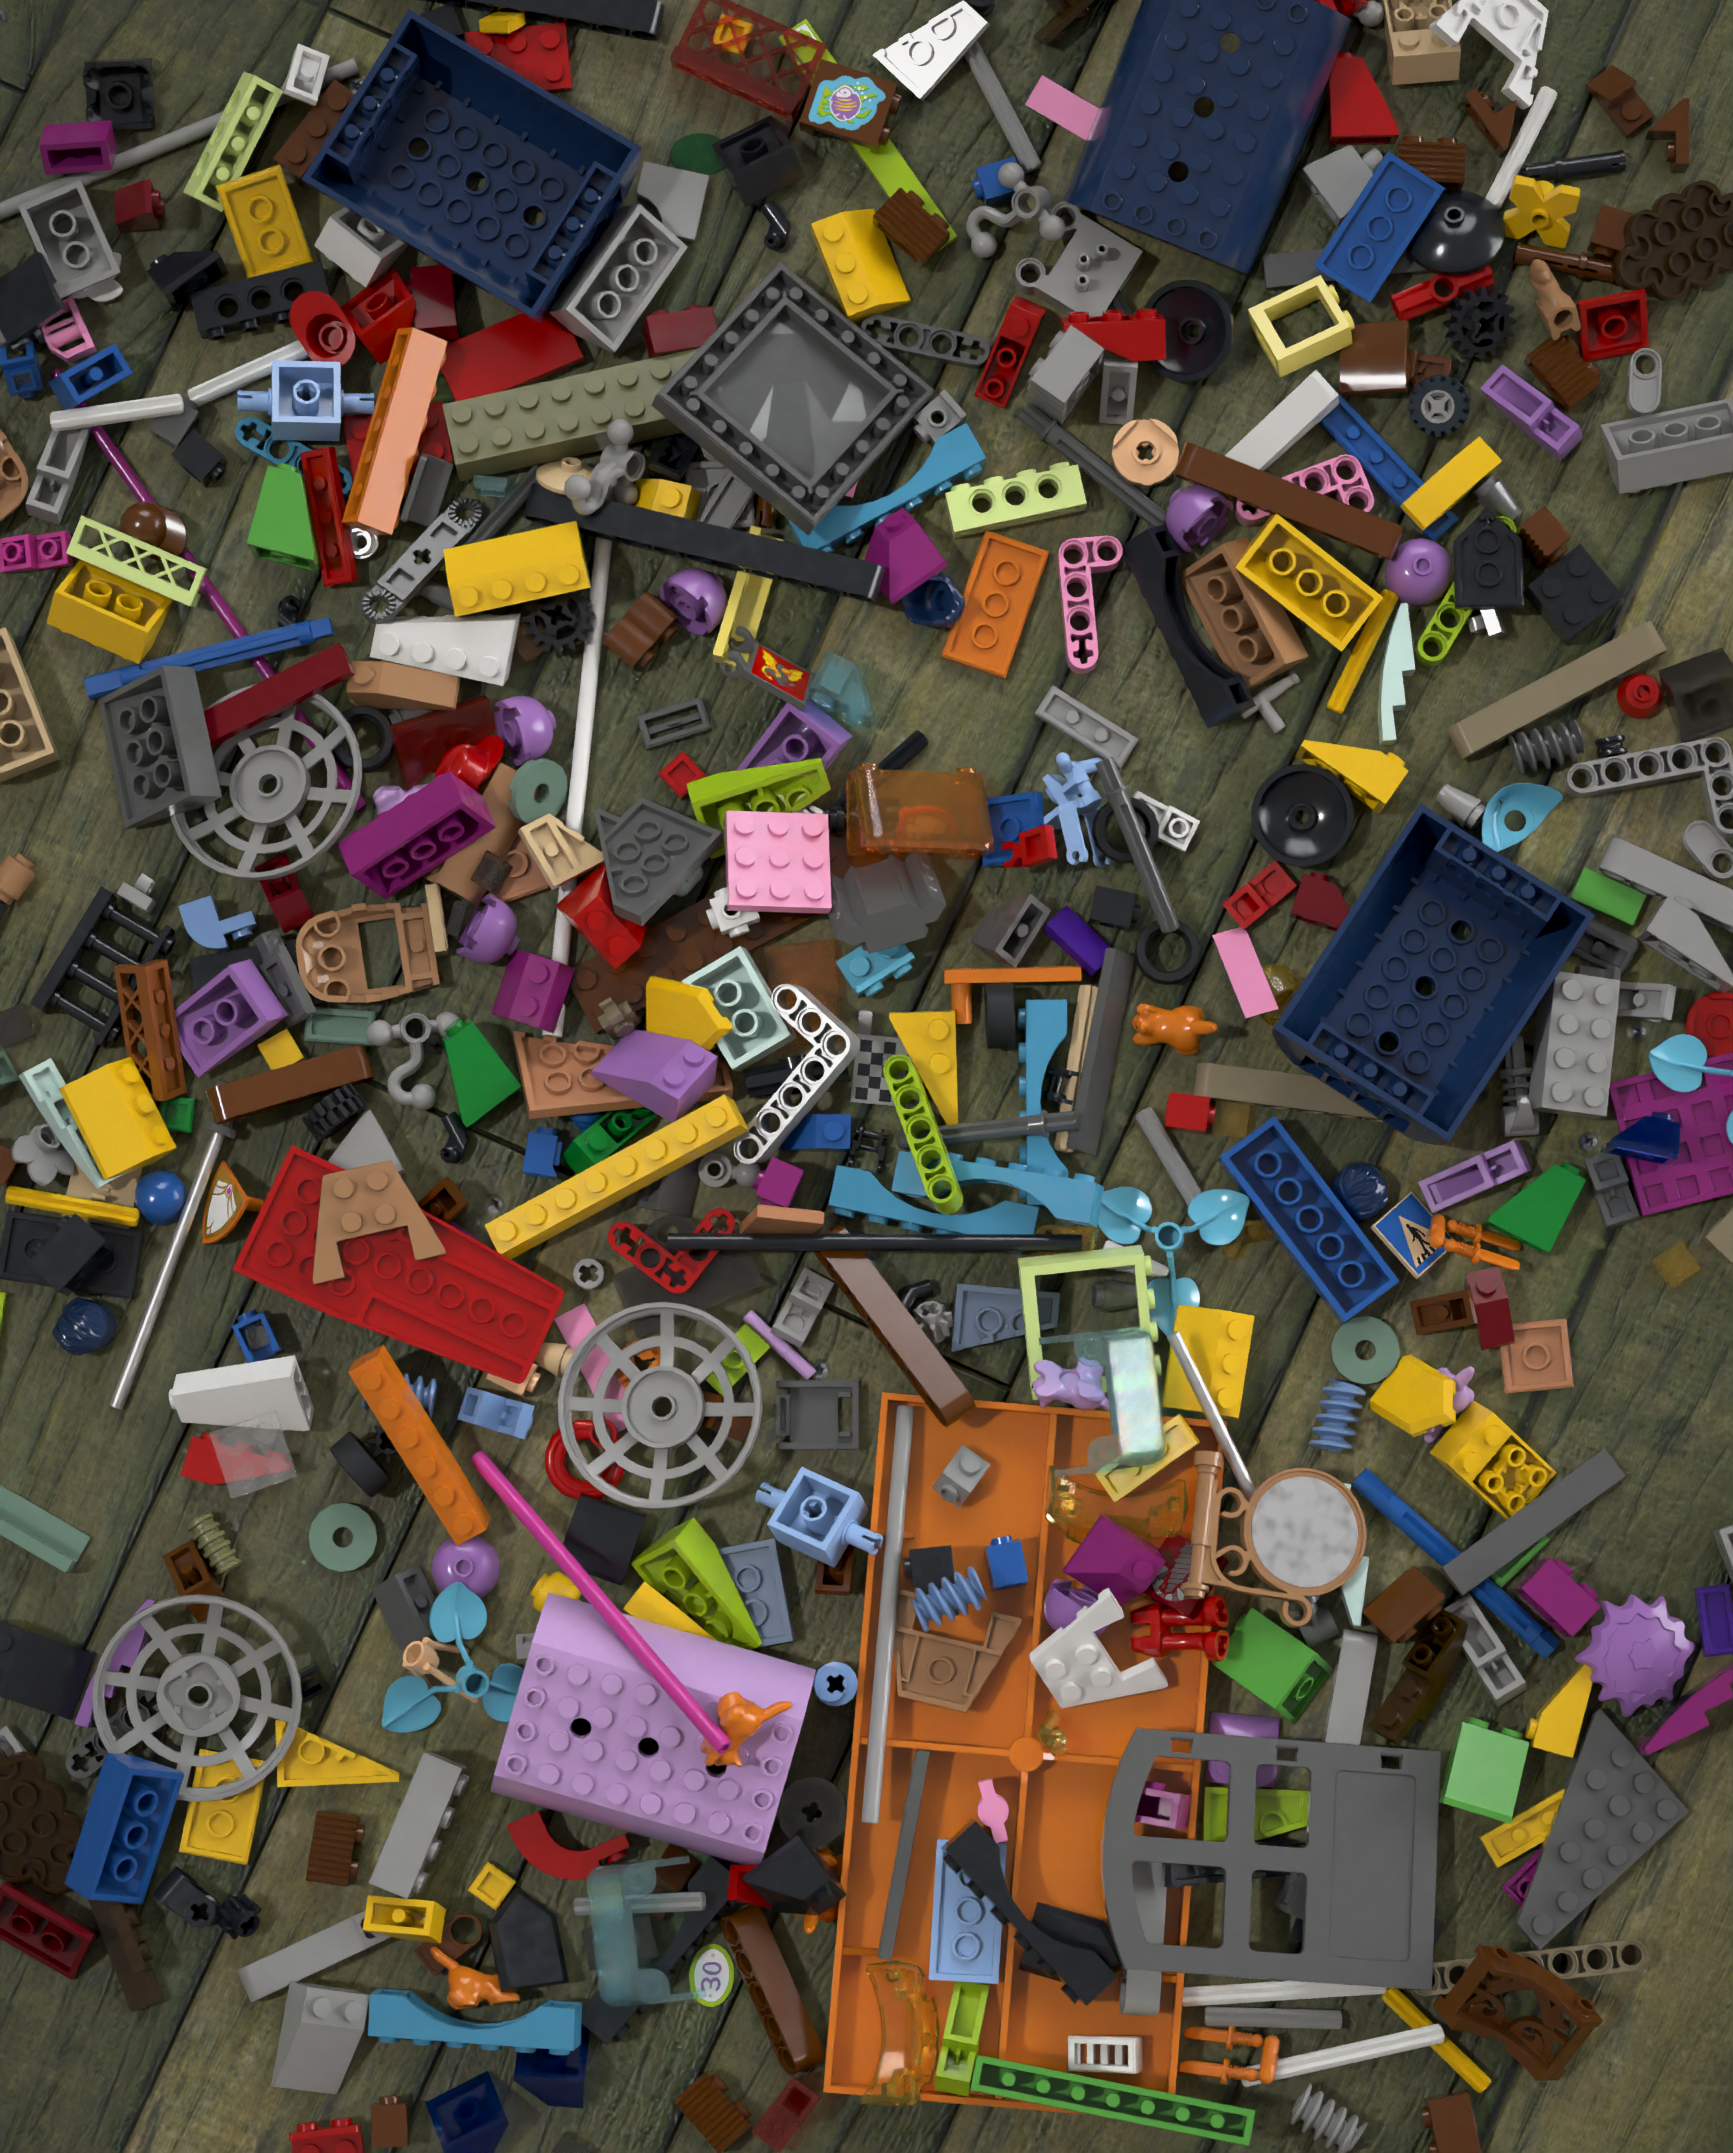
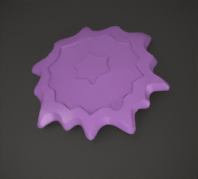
M1630 1595L1628 1601L1622 1606H1615L1608 1601H1602L1601 1606L1605 1615L1604 1621L1591 1628L1592 1642L1590 1646L1575 1656V1660L1578 1663L1585 1664L1591 1668L1590 1680L1602 1685L1598 1700L1601 1702L1610 1699L1618 1700L1622 1715L1625 1718L1631 1716L1641 1705L1650 1708L1660 1699L1668 1703L1672 1702L1673 1685L1678 1679L1683 1677L1684 1663L1695 1649V1644L1685 1638V1625L1683 1621L1669 1616L1663 1596L1658 1597L1650 1605L1644 1603L1635 1595Z

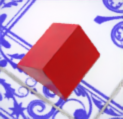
M1645 289L1577 302L1576 307L1581 329L1576 332L1581 358L1584 362L1634 353L1641 348H1649Z

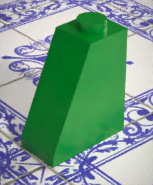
M459 1018L444 1030L446 1035L441 1040L459 1118L468 1128L519 1089L521 1085L469 1018L465 1021Z
M1562 1162L1561 1166L1554 1164L1487 1217L1484 1224L1546 1255L1550 1252L1586 1179L1580 1177L1581 1171L1572 1165Z

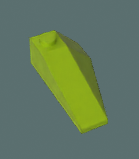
M821 758L722 772L686 784L697 821L723 833L724 842L710 856L711 859L726 855V811L798 812L831 790Z
M694 1517L672 1528L631 1562V1565L647 1584L661 1595L665 1593L680 1605L679 1609L687 1616L690 1613L704 1624V1630L717 1641L747 1650H753L762 1644V1640L715 1543Z

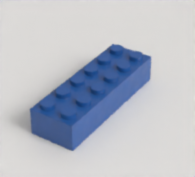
M1275 1116L1218 1158L1219 1164L1240 1192L1249 1197L1252 1208L1341 1325L1399 1282L1398 1278Z

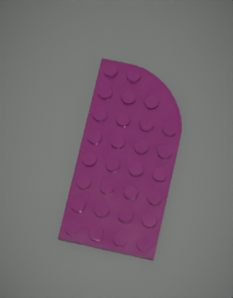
M1733 1052L1708 1058L1703 1066L1733 1070ZM1653 1072L1610 1083L1609 1098L1641 1217L1733 1194V1145L1726 1133V1122L1733 1110V1077L1702 1072L1700 1086L1690 1092H1679L1668 1088Z

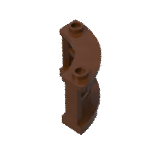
M1479 1945L1475 1950L1476 1958L1448 1995L1440 1994L1433 2005L1451 2030L1469 2032L1487 2040L1492 2035L1507 2044L1504 2050L1521 2063L1536 2081L1559 2080L1566 2072L1564 2067L1593 2029L1599 2027L1603 2022L1602 2018L1595 2011V2005L1588 1998L1580 1996L1556 1975L1533 1961L1507 1951L1498 1945L1493 1947ZM1486 1975V1983L1488 1986L1481 1983ZM1514 1990H1533L1540 2006L1542 2019L1535 2016H1521L1511 2020L1505 2016L1506 2005L1500 1994ZM1491 2002L1496 2006L1497 2009L1494 2010L1490 2008ZM1564 2012L1577 2026L1570 2037L1556 2028L1564 2030L1570 2028V2021L1562 2016ZM1526 2027L1534 2028V2031H1533L1534 2036H1533L1531 2033H1529L1527 2030H1525L1524 2028H1526ZM1553 2040L1562 2046L1555 2056L1551 2053Z

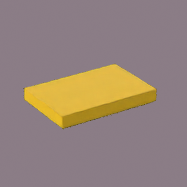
M280 164L216 185L247 278L313 262Z
M206 1749L199 1750L200 1756L218 1753ZM250 1758L255 1768L265 1762ZM234 1759L213 1766L196 1767L192 1788L216 1787L234 1782L244 1776ZM266 1777L256 1785L233 1796L211 1801H189L179 1852L248 1865Z

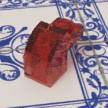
M792 2075L751 2132L780 2153L796 2129L802 2125L821 2099V2096Z

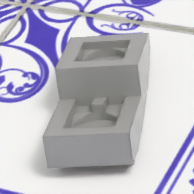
M804 1267L770 1332L801 1348L834 1283Z

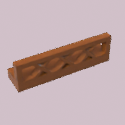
M156 959L141 965L120 964L114 966L127 1058L132 1057L142 1079L144 1074L151 1079L153 1091H149L153 1101H166L187 1093L167 959ZM127 974L136 975L137 989L135 992L128 984ZM134 1007L141 1012L142 1023L140 1025L133 1017ZM139 1040L146 1046V1058L138 1051Z

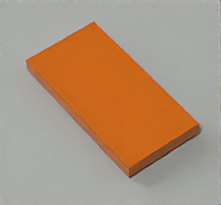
M985 530L962 595L965 601L963 613L960 619L951 627L941 658L1005 680L1048 559L1049 551Z

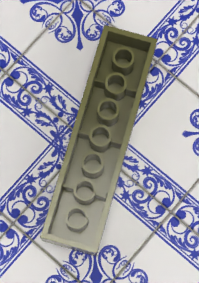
M699 348L442 404L460 482L604 450L608 445L614 444L608 438L607 429L609 424L615 419H625L632 424L634 433L633 438L628 444L683 433L682 430L651 406L656 394Z

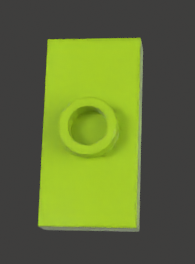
M746 1323L736 1332V1335L749 1351L754 1364L771 1348ZM735 1349L721 1363L732 1387L747 1373L746 1367ZM713 1371L705 1380L723 1397L721 1385Z

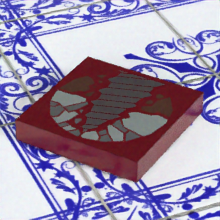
M1170 1531L1159 1548L1166 1562L1147 1590L1142 1592L1141 1595L1193 1620L1214 1586H1209V1592L1205 1593V1599H1189L1184 1597L1181 1584L1189 1583L1192 1554L1191 1540ZM1223 1555L1216 1559L1221 1573L1229 1563Z

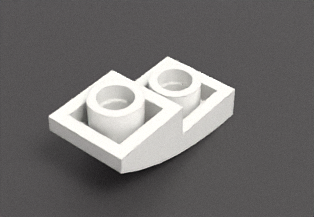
M1139 791L1135 792L1133 798L1145 802L1156 815L1159 824L1157 840L1185 852L1200 821L1171 805L1166 806ZM1135 812L1141 829L1143 831V834H1145L1144 821L1139 816V814Z

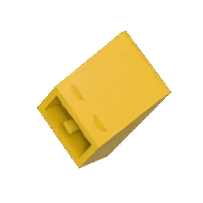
M1475 1401L1470 1403L1456 1420V1423L1450 1427L1429 1452L1453 1476L1505 1520L1532 1502L1557 1473L1496 1414Z

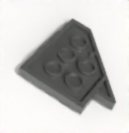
M642 797L621 817L599 808L594 811L614 913L641 926L653 916L724 842L721 831Z

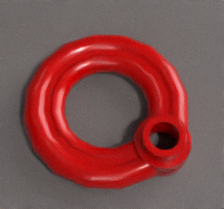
M604 1419L606 1427L610 1430V1438L615 1444L620 1440V1437L617 1435V1428L612 1421ZM575 1420L572 1422L577 1442L580 1440H591L605 1452L596 1434L593 1420ZM559 1429L550 1438L545 1451V1470L551 1484L562 1495L577 1501L581 1493L598 1499L606 1496L589 1481L576 1479L568 1472L565 1465L567 1450ZM614 1462L599 1476L613 1487H616L620 1483L625 1469Z

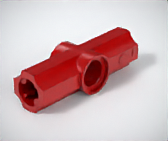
M1489 265L1467 275L1446 276L1436 274L1428 281L1391 295L1390 301L1394 314L1399 321H1411L1437 309L1442 310L1450 307L1454 303L1452 299L1454 296L1460 299L1464 298L1463 289L1465 288L1474 292L1475 286L1481 285L1487 289L1488 287H1493L1495 281ZM1440 284L1445 285L1450 289L1451 295L1440 297L1435 293L1434 287Z

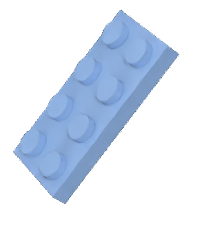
M937 1838L928 1979L998 1984L1002 1924L991 1914L990 1910L994 1906L984 1896L979 1900L966 1886L970 1881L962 1871L955 1874L943 1861L947 1854L941 1847L950 1839ZM1000 1842L996 1844L1000 1848V1863L1005 1880L1007 1843Z

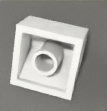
M343 207L329 217L314 246L324 253L329 260L335 262L350 274L355 281L367 287L383 276L409 245Z

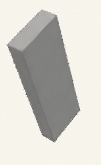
M1053 685L1034 713V716L1104 760L1113 757L1119 769H1121L1139 740Z

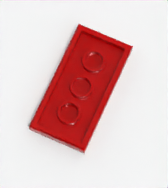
M520 313L447 344L445 349L446 360L441 371L456 402L523 387L583 362L584 357L573 333L554 316L550 315L545 320L536 322Z

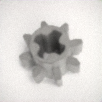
M926 1301L921 1303L917 1309H913L914 1320L932 1344L939 1343L946 1336L950 1335L949 1327L954 1326L952 1313L945 1312L944 1304L936 1301Z

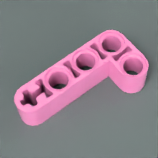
M1340 455L1282 477L1284 480L1305 488V480L1316 478L1322 484V489L1317 491V493L1327 497L1335 496L1337 501L1348 505L1349 499L1359 497L1366 503V509L1363 511L1368 513L1371 512L1374 504L1373 494L1358 459L1352 455ZM1340 466H1347L1353 471L1354 477L1349 480L1341 479L1337 475L1336 469ZM1236 502L1234 515L1236 520L1243 526L1259 525L1266 522L1271 514L1256 509L1255 514L1252 515L1249 510L1243 511L1245 504Z
M1113 536L1072 538L1063 542L1059 548L1057 565L1066 659L1068 667L1076 674H1088L1094 670L1097 664L1099 652L1091 574L1113 571L1118 567L1123 548L1119 540ZM1102 547H1110L1115 551L1116 557L1113 560L1104 561L1098 556L1097 551ZM1068 550H1076L1082 555V560L1077 564H1070L1064 559L1063 555ZM1072 583H1079L1085 588L1086 592L1081 597H1073L1067 592V587ZM1082 616L1088 621L1089 626L1085 630L1077 631L1071 626L1070 620L1073 617ZM1085 640L1084 652L1085 655L1090 657H1088L1087 663L1082 664L1080 658L1074 657L1078 655L1079 641Z

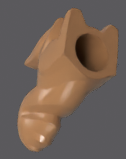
M1535 259L1531 262L1529 268L1530 282L1534 291L1539 296L1535 304L1550 332L1551 338L1553 340L1559 339L1561 332L1569 328L1576 332L1581 329L1579 315L1571 297L1561 290L1547 263L1541 259Z

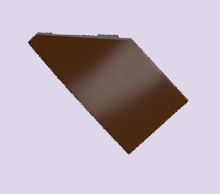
M1408 349L1410 361L1409 382L1414 388L1423 379L1432 375L1444 374L1449 375V377L1452 376L1454 364L1452 358L1419 354L1417 350Z

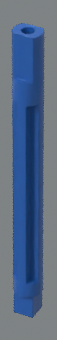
M329 617L315 621L307 620L84 677L85 688L88 698L92 700L104 697L163 665L194 667L195 673L316 643V640L335 636L332 619Z
M1367 1468L1351 1484L1359 1494L1442 1567L1461 1554ZM1486 1578L1470 1590L1478 1600L1544 1659L1560 1643L1551 1632L1526 1612L1490 1578Z

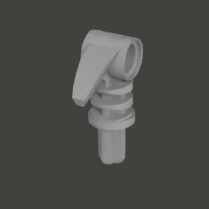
M1517 1036L1504 1056L1505 1070H1499V1077L1506 1079L1507 1084H1501L1502 1091H1507L1508 1096H1502L1503 1103H1508V1106L1501 1107L1503 1137L1539 1134L1538 1111H1532L1528 1100L1530 1082H1527V1077H1531L1532 1068H1526L1524 1039L1522 1036Z

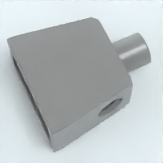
M1348 145L1303 167L1300 178L1338 228L1383 160V156L1376 148H1373L1360 157L1354 147Z

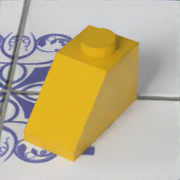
M638 479L636 481L639 493L637 500L632 506L696 520L702 493L693 486L663 479Z
M368 1895L363 1930L409 1941L441 1943L446 1909L435 1901Z

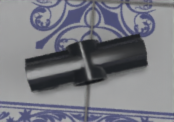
M842 1050V1051H836V1052H837L838 1054H841V1053L844 1052V1050ZM806 1055L787 1057L779 1060V1063L744 1069L749 1099L773 1095ZM817 1062L813 1067V1076L819 1080L824 1075V1067L820 1062ZM848 1066L834 1083L850 1080ZM795 1088L791 1094L801 1093V1091Z

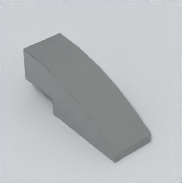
M92 427L57 432L52 429L36 468V479L26 501L27 515L60 525L82 463Z
M1470 1593L1444 1608V1610L1468 1623L1461 1649L1496 1706L1499 1707L1526 1691L1525 1680L1511 1661L1505 1647Z

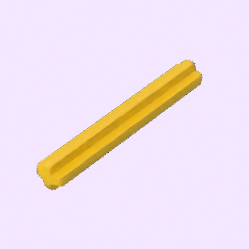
M1382 590L1380 595L1383 599L1370 614L1331 694L1327 708L1335 713L1342 714L1399 599L1398 595L1391 590Z
M8 1186L5 1195V1202L7 1204L72 1216L77 1213L84 1218L136 1227L140 1219V1211L137 1208L17 1186Z
M1388 1988L1387 1992L1382 1995V2000L1412 2029L1434 2025L1398 1988ZM1446 2035L1443 2043L1430 2046L1477 2093L1483 2092L1490 2085L1491 2079Z

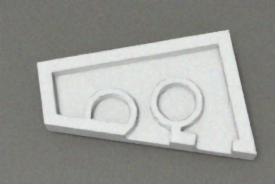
M963 0L929 20L928 24L913 33H908L899 38L898 42L888 48L874 53L873 56L923 101L990 24Z

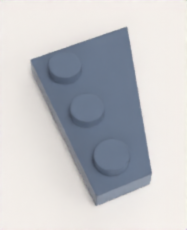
M957 1283L951 1352L1025 1335L1021 1289ZM1036 1290L1040 1331L1057 1327L1060 1292Z
M776 1539L719 1548L718 1551L762 1640V1644L759 1647L795 1641Z

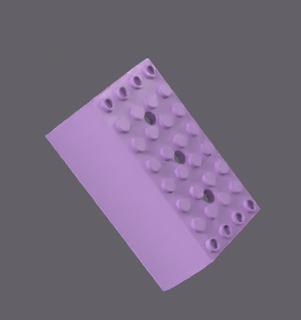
M549 1592L532 1640L495 1769L491 1792L738 1864L750 1865L761 1863L804 1720L816 1669L623 1614L717 1726L720 1723L716 1708L720 1698L727 1693L738 1692L744 1699L755 1702L762 1709L776 1702L790 1701L792 1703L790 1709L763 1722L758 1731L739 1747L738 1755L742 1762L741 1768L730 1765L727 1766L723 1773L713 1774L707 1769L705 1764L706 1754L700 1751L704 1739L703 1735L591 1604ZM577 1718L588 1720L591 1724V1731L586 1735L576 1734L571 1727L573 1720ZM643 1738H653L657 1741L659 1750L655 1754L646 1755L640 1750L639 1742Z

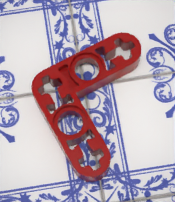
M723 1208L713 1209L704 1217L693 1233H701L702 1230L710 1233L714 1227L711 1222L712 1218L720 1219L722 1216L727 1217L725 1223L729 1228L725 1232L719 1230L717 1233H733L735 1230L733 1215ZM623 1221L611 1226L607 1237L610 1247L674 1295L687 1293L720 1251L709 1250L707 1258L702 1261L693 1260L689 1256V1250H679L673 1256L634 1225ZM626 1229L630 1230L629 1237L636 1244H638L640 1238L646 1241L638 1247L633 1258L628 1255V1253L633 1251L626 1243H622L620 1246L615 1244L618 1240L614 1235L617 1230L620 1232H624ZM655 1249L660 1253V1262L656 1267L647 1268L641 1263V1255L645 1250ZM669 1259L673 1263L668 1268L676 1274L681 1270L684 1271V1279L687 1283L684 1286L678 1284L673 1288L670 1286L672 1282L670 1276L663 1272L662 1277L658 1278L655 1274L664 1268L666 1260Z

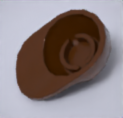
M148 501L135 503L128 507L120 518L119 531L178 557L181 556L186 547L188 539L187 527L182 518L156 503ZM137 547L138 552L142 554L147 552L146 550ZM153 554L148 556L154 560L162 562L161 557L158 555Z

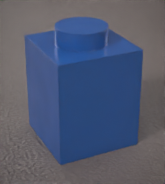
M1015 156L976 168V179L971 180L972 188L976 199H982L984 206L991 207L1012 200L1015 191L1005 188L1000 184L998 171L1007 162L1017 163Z

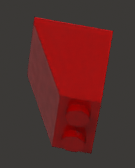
M605 863L599 866L555 905L593 951L614 969L618 968L642 945L648 921L641 926L614 913Z

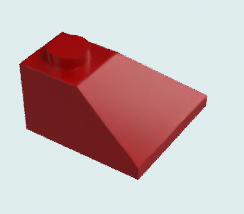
M393 267L340 308L349 320L358 338L381 365L389 359L397 329L411 327L416 300Z

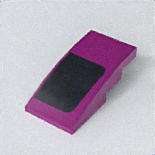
M1733 1662L1712 1673L1682 1695L1657 1719L1636 1745L1635 1749L1640 1755H1649L1709 1726L1710 1724L1704 1712L1733 1698V1692L1729 1686L1730 1683H1733Z

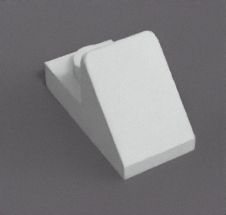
M298 43L288 75L281 88L283 90L282 95L307 105L315 106L330 56Z

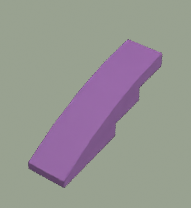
M147 1599L135 1614L158 1601ZM141 1624L131 1630L121 1642L111 1660L108 1671L123 1672L125 1666L131 1667L137 1655L145 1647L149 1635ZM95 1674L86 1690L74 1723L87 1728L92 1727L94 1723L92 1694ZM105 1685L104 1696L115 1698L119 1686Z

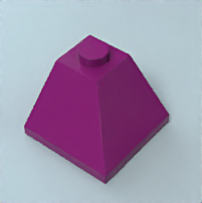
M904 508L890 514L883 522L875 526L864 561L872 562L885 568L879 591L891 604H894L948 566L917 521Z
M1101 1514L1064 1567L1063 1572L1097 1593H1101L1104 1589L1109 1588L1121 1606L1146 1591L1166 1561L1156 1546Z

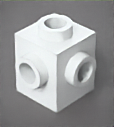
M727 887L714 892L715 898L709 900L711 909L706 910L709 922L713 930L720 929L722 936L728 933L730 938L743 935L750 931L748 926L760 922V916L757 911H738L733 916L726 914Z

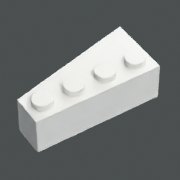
M521 613L508 615L481 614L478 616L455 617V615H445L443 617H394L388 623L376 624L370 657L503 686L509 678Z

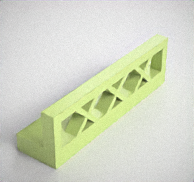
M81 515L67 549V554L183 604L197 607L201 598V594L198 591L207 572L206 568ZM87 525L99 531L103 544L91 548L80 543ZM106 534L116 537V539L108 541ZM125 541L130 544L135 557L126 561L115 558L111 545ZM137 547L144 549L147 552L139 554ZM106 548L108 554H105L99 550ZM153 554L161 557L166 569L155 575L147 572L142 562L143 558ZM168 560L179 565L170 568ZM137 561L139 568L131 565V563ZM184 567L197 572L190 590L178 585L172 572ZM168 574L170 581L161 577Z

